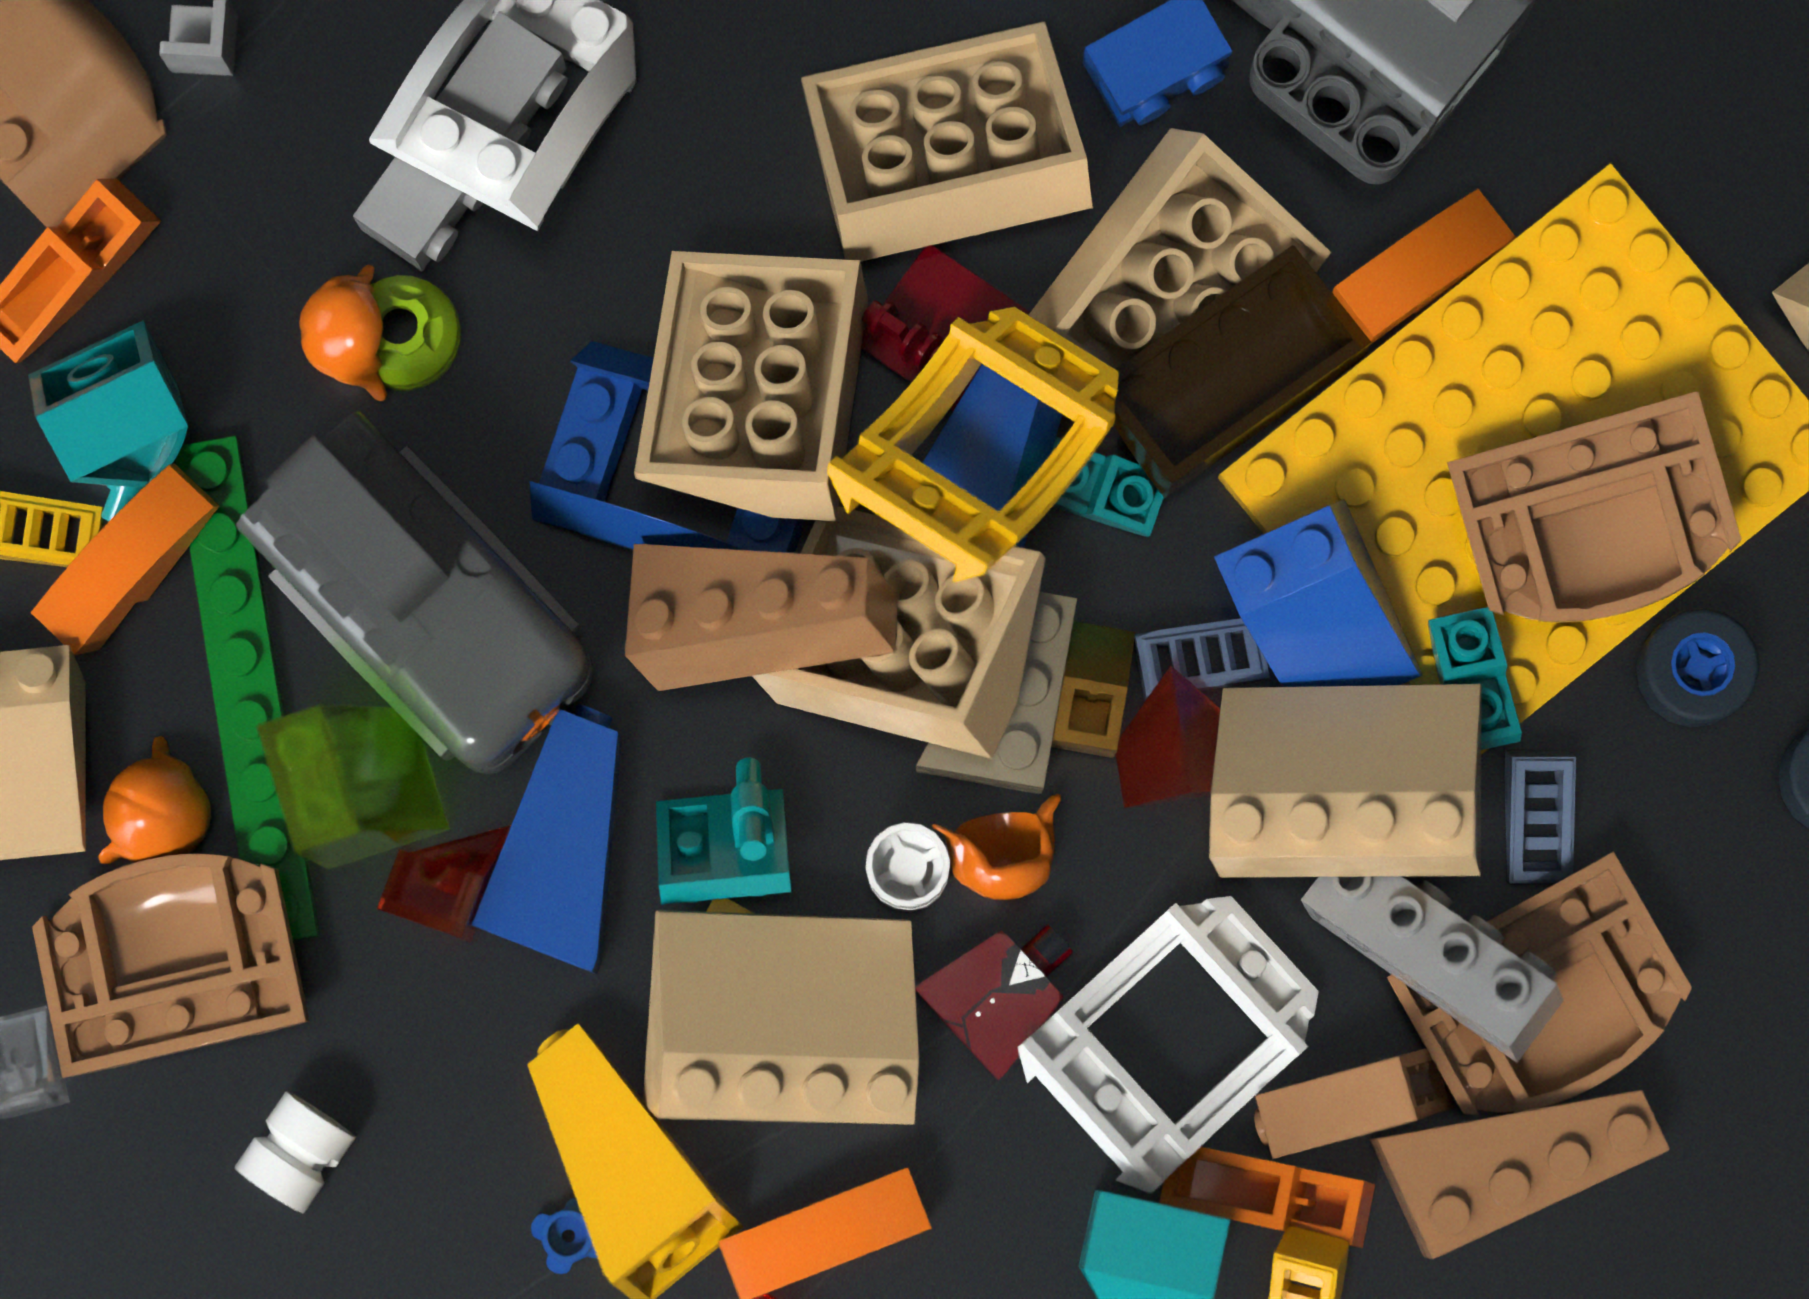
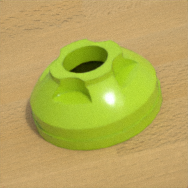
M397 275L383 278L371 285L375 290L373 297L378 303L382 319L388 312L394 309H406L417 317L418 322L415 335L405 343L394 344L385 340L382 336L377 351L382 361L378 374L385 388L410 391L423 388L437 381L448 371L456 359L461 344L459 316L451 300L435 285L413 276Z

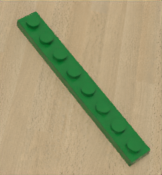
M237 436L182 445L175 459L176 465L219 505L218 509L189 545L239 859L257 866L266 864L278 869L293 941L320 937L258 550L236 528L240 517L251 507L240 440Z

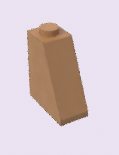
M1427 1048L1255 1095L1258 1108L1255 1110L1254 1120L1260 1140L1265 1146L1270 1147L1271 1155L1274 1159L1416 1121L1455 1108L1448 1085Z

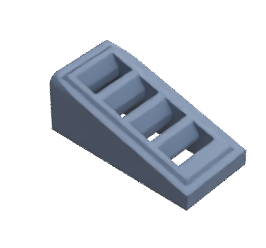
M1241 618L1162 629L1134 635V649L1144 701L1270 679L1267 661ZM1243 633L1249 668L1237 670L1231 635ZM1218 637L1224 672L1212 673L1206 639ZM1193 642L1199 671L1198 676H1187L1182 649L1183 643ZM1169 646L1175 679L1163 681L1157 648Z
M1505 750L1507 882L1509 884L1558 883L1573 874L1576 756L1568 750ZM1525 771H1554L1555 782H1525ZM1525 798H1555V808H1524ZM1524 824H1556V835H1524ZM1523 850H1556L1557 861H1523Z

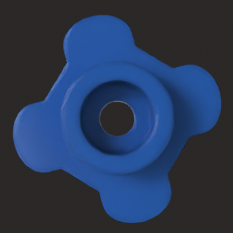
M576 1198L570 1199L564 1209L552 1215L539 1214L533 1220L531 1233L536 1239L541 1240L543 1248L548 1254L546 1260L547 1267L552 1272L565 1274L571 1270L573 1263L587 1256L598 1258ZM569 1229L575 1233V1238L572 1242H566L563 1239L565 1230Z

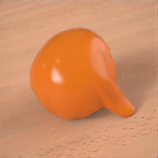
M366 265L357 276L340 275L332 277L310 296L301 311L299 319L301 345L308 362L318 371L344 384L365 388L374 399L381 402L387 397L385 386L378 374L382 366V361L377 351L382 339L383 321L378 303L373 297L375 290L370 285L375 268L372 265Z
M163 736L154 738L152 757L136 761L116 775L105 795L103 821L106 833L112 841L98 855L101 864H110L120 858L136 863L163 856L190 854L199 846L208 832L211 820L209 798L198 780L193 776L191 768L185 762L170 754L168 742Z
M1055 794L1049 797L1035 814L1009 812L981 816L961 824L955 832L946 827L933 824L931 827L944 836L954 877L975 893L994 900L1018 899L1039 889L1049 879L1055 853L1053 816L1055 809L1061 801V795Z

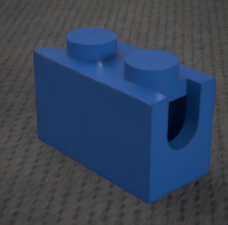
M1170 0L1086 46L1083 65L1119 127L1133 119L1136 120L1138 125H1143L1164 114L1171 107L1168 101L1188 89H1190L1193 95H1198L1221 82L1226 76L1223 70L1229 66L1226 58L1231 56L1233 51L1203 0Z

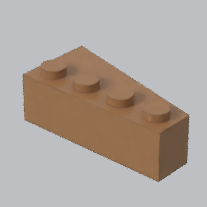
M634 544L625 657L658 691L894 653L896 648L898 595L868 558Z
M1642 1090L1369 1139L1423 1257L1430 1259L1437 1258L1670 1150Z

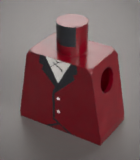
M1048 924L1021 949L1001 930L921 982L915 988V992L985 1068L999 1080L1018 1058V1047L1043 1025L1064 997L1046 977L1063 963L1073 951Z

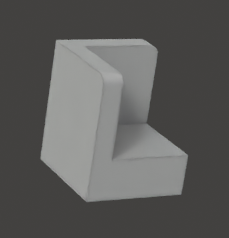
M213 0V7L172 5L169 41H161L159 51L160 57L171 72L234 75L238 14L230 0Z

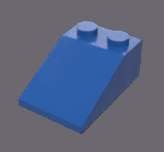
M1345 499L1214 556L1241 619L1282 687L1401 685L1423 675Z

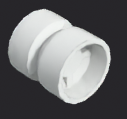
M901 823L888 827L875 837L867 852L866 874L872 892L881 903L897 911L914 912L927 908L940 898L948 882L950 860L945 844L935 832L920 824Z
M286 1091L266 1120L270 1134L268 1137H254L235 1165V1169L272 1197L300 1213H305L325 1184L321 1170L323 1167H336L356 1136L318 1108L297 1095Z

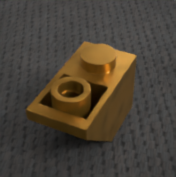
M1073 621L1051 747L1110 758L1115 756L1128 690L1134 631Z

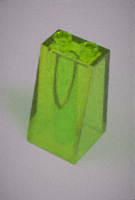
M318 705L257 725L297 854L327 869H332L450 830L421 736L392 707Z

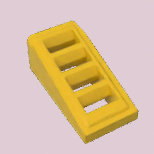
M0 491V559L68 567L86 545L101 531L103 526L101 515L104 507ZM17 511L27 512L22 545L12 544ZM44 514L54 515L49 549L39 548ZM69 517L80 519L75 553L64 552Z
M1295 1226L1288 1227L1274 1253L1269 1299H1341L1349 1250L1348 1241ZM1292 1280H1293V1281H1297V1282H1301V1283H1304V1284L1316 1286V1287H1319V1288H1322V1289H1321V1291H1320V1290H1317V1289H1313V1288L1305 1287V1286H1302V1285L1294 1284V1283H1292Z

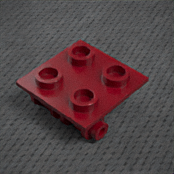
M930 245L922 250L882 304L874 300L865 310L862 321L867 326L864 328L861 349L912 383L950 333L951 324L957 318H961L971 324L987 321L989 311L1016 307L1029 315L1030 311L933 245ZM972 379L949 410L954 411Z

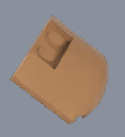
M0 0V179L46 228L59 226L96 179L117 178L120 180L167 136L163 119L157 121L152 92L155 90L138 57L111 22L87 0Z
M1698 391L1447 462L1489 611L1504 615L1503 611L1531 620H1538L1539 622L1556 623L1580 622L1624 614L1649 606L1691 585L1704 576V573L1717 562L1727 548L1731 552L1741 541Z
M1614 852L1487 921L1504 936L1505 939L1501 943L1504 948L1520 959L1526 951L1530 952L1548 964L1558 974L1554 982L1558 985L1564 1000L1518 1062L1512 1060L1393 975L1387 977L1463 1114L1479 1115L1477 1110L1503 1113L1534 1110L1572 1098L1599 1085L1637 1059L1664 1032V1028L1670 1021L1680 998L1685 1002L1692 989Z
M182 854L143 860L120 867L83 884L68 894L71 899L66 902L50 921L47 916H42L32 926L62 1078L131 1065L148 1059L251 1035H260L309 1022L278 869L266 864L257 866L241 859L232 858V856L217 854Z

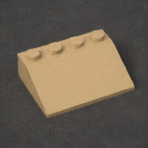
M1045 22L801 77L845 260H860L861 262L1093 208L1087 156Z
M1170 128L1029 313V316L1116 369L1292 245L1297 248L1315 272L1319 270L1331 254V251L1204 133Z
M672 251L634 472L636 479L772 518L836 521L840 497L827 473L828 463L836 456L842 459L846 455L865 326L862 316L868 305L860 260Z
M838 507L836 521L816 520L800 554L868 558L898 595L895 652L754 675L752 677L777 704L992 759L1018 702L1045 557L1041 552L1014 546L985 574L953 582L956 569L955 564L881 516L856 510L847 514L845 508Z
M70 645L0 652V860L85 852L86 740L84 677Z
M1481 684L1223 688L1211 792L1210 859L1220 877L1480 876Z
M656 910L643 1105L658 1118L875 1124L915 1123L919 1052L912 924L910 920Z

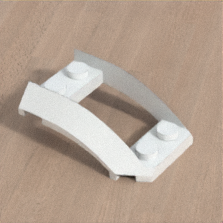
M463 0L444 22L410 70L370 136V144L538 231L544 222V215L560 188H564L595 135L627 91L631 92L636 83L633 22L626 14L600 0ZM499 11L560 51L563 58L589 71L557 117L536 153L433 99L469 44L489 20L493 21Z
M1232 896L1210 898L1199 904L1178 906L1175 903L1018 1047L1027 1083L1035 1076L1043 1083L1123 1171L1116 1180L1151 1194L1251 1098L1308 1047L1305 1044L1309 1020L1315 1014L1319 991ZM1181 943L1267 1038L1176 1123H1173L1087 1028Z

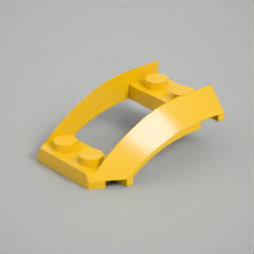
M1016 307L989 311L988 320L969 324L961 318H957L951 324L950 333L913 382L875 422L860 434L858 444L842 459L836 456L828 463L827 473L847 514H850L859 504L875 512L955 564L956 569L953 582L983 575L1012 549L1051 509L1110 431L1116 417L1114 411L1119 371ZM981 364H984L1075 422L1038 471L999 512L911 456L952 407Z

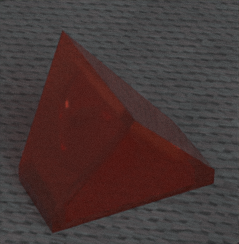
M1172 666L1166 671L1119 738L1115 756L1124 809L1211 795L1221 708Z
M511 825L413 852L399 849L377 909L471 943L477 928L472 925Z

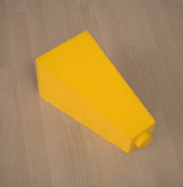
M576 1024L570 1030L562 1029L555 1032L540 1045L538 1056L527 1065L603 1273L611 1284L630 1299H656L719 1248L718 1241L735 1235L743 1228V1225L657 1117L643 1105L641 1097L597 1042L579 1024Z

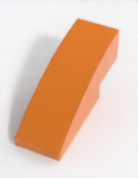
M117 178L96 179L59 226L47 227L0 284V349L15 363H21L79 311L131 257L161 222Z
M1477 189L1363 265L1337 284L1332 293L1372 344L1413 313L1417 314L1517 237L1482 192Z
M169 464L141 489L86 545L31 611V614L61 643L70 645L74 655L100 650L134 604L147 601L218 509L219 505L176 464Z
M1200 1147L1164 1180L1159 1204L1280 1231H1286L1288 1227L1295 1226L1348 1241L1351 1246L1363 1248L1375 1184Z
M907 1167L718 1241L739 1299H752L932 1228Z

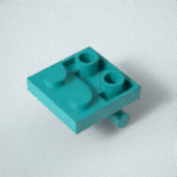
M747 757L737 762L735 767L737 786L732 790L731 794L656 801L658 880L661 905L791 892L783 789L768 790L762 784L761 764L757 759Z

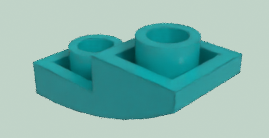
M1056 437L1052 452L1062 441L1061 438ZM1094 452L1053 507L1105 525L1149 537L1164 497L1139 464L1114 454L1104 456Z
M1486 607L1428 620L1440 685L1481 684V750L1520 742L1522 731L1506 677L1508 665L1493 612L1489 611V608Z

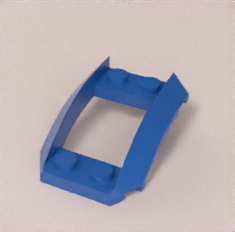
M591 341L570 360L578 368L539 483L529 481L532 520L541 524H551L572 530L581 535L634 550V544L795 553L805 523L804 519L772 518L737 508L727 542L676 524L605 502L642 389L647 391L649 389L654 358Z

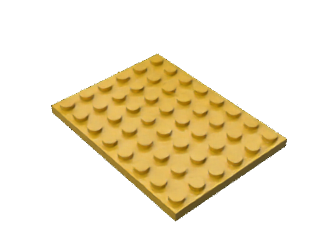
M1610 163L1221 472L1218 479L1263 534L1345 499L1423 674L1401 685H1440L1428 620L1488 607L1447 462L1698 391L1741 536V541L1731 552L1727 548L1717 562L1704 573L1705 575L1809 491V400ZM1691 585L1649 606L1595 620L1556 623L1539 622L1538 620H1531L1503 611L1504 615L1493 612L1508 665L1506 677L1519 724ZM1488 749L1481 750V755Z

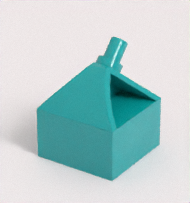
M144 320L28 375L35 418L70 482L106 485L110 489L101 515L106 521L109 522L141 489L169 464H172L178 456L185 440L188 423L178 384Z
M1095 1190L1079 1268L1097 1299H1213L1230 1220Z

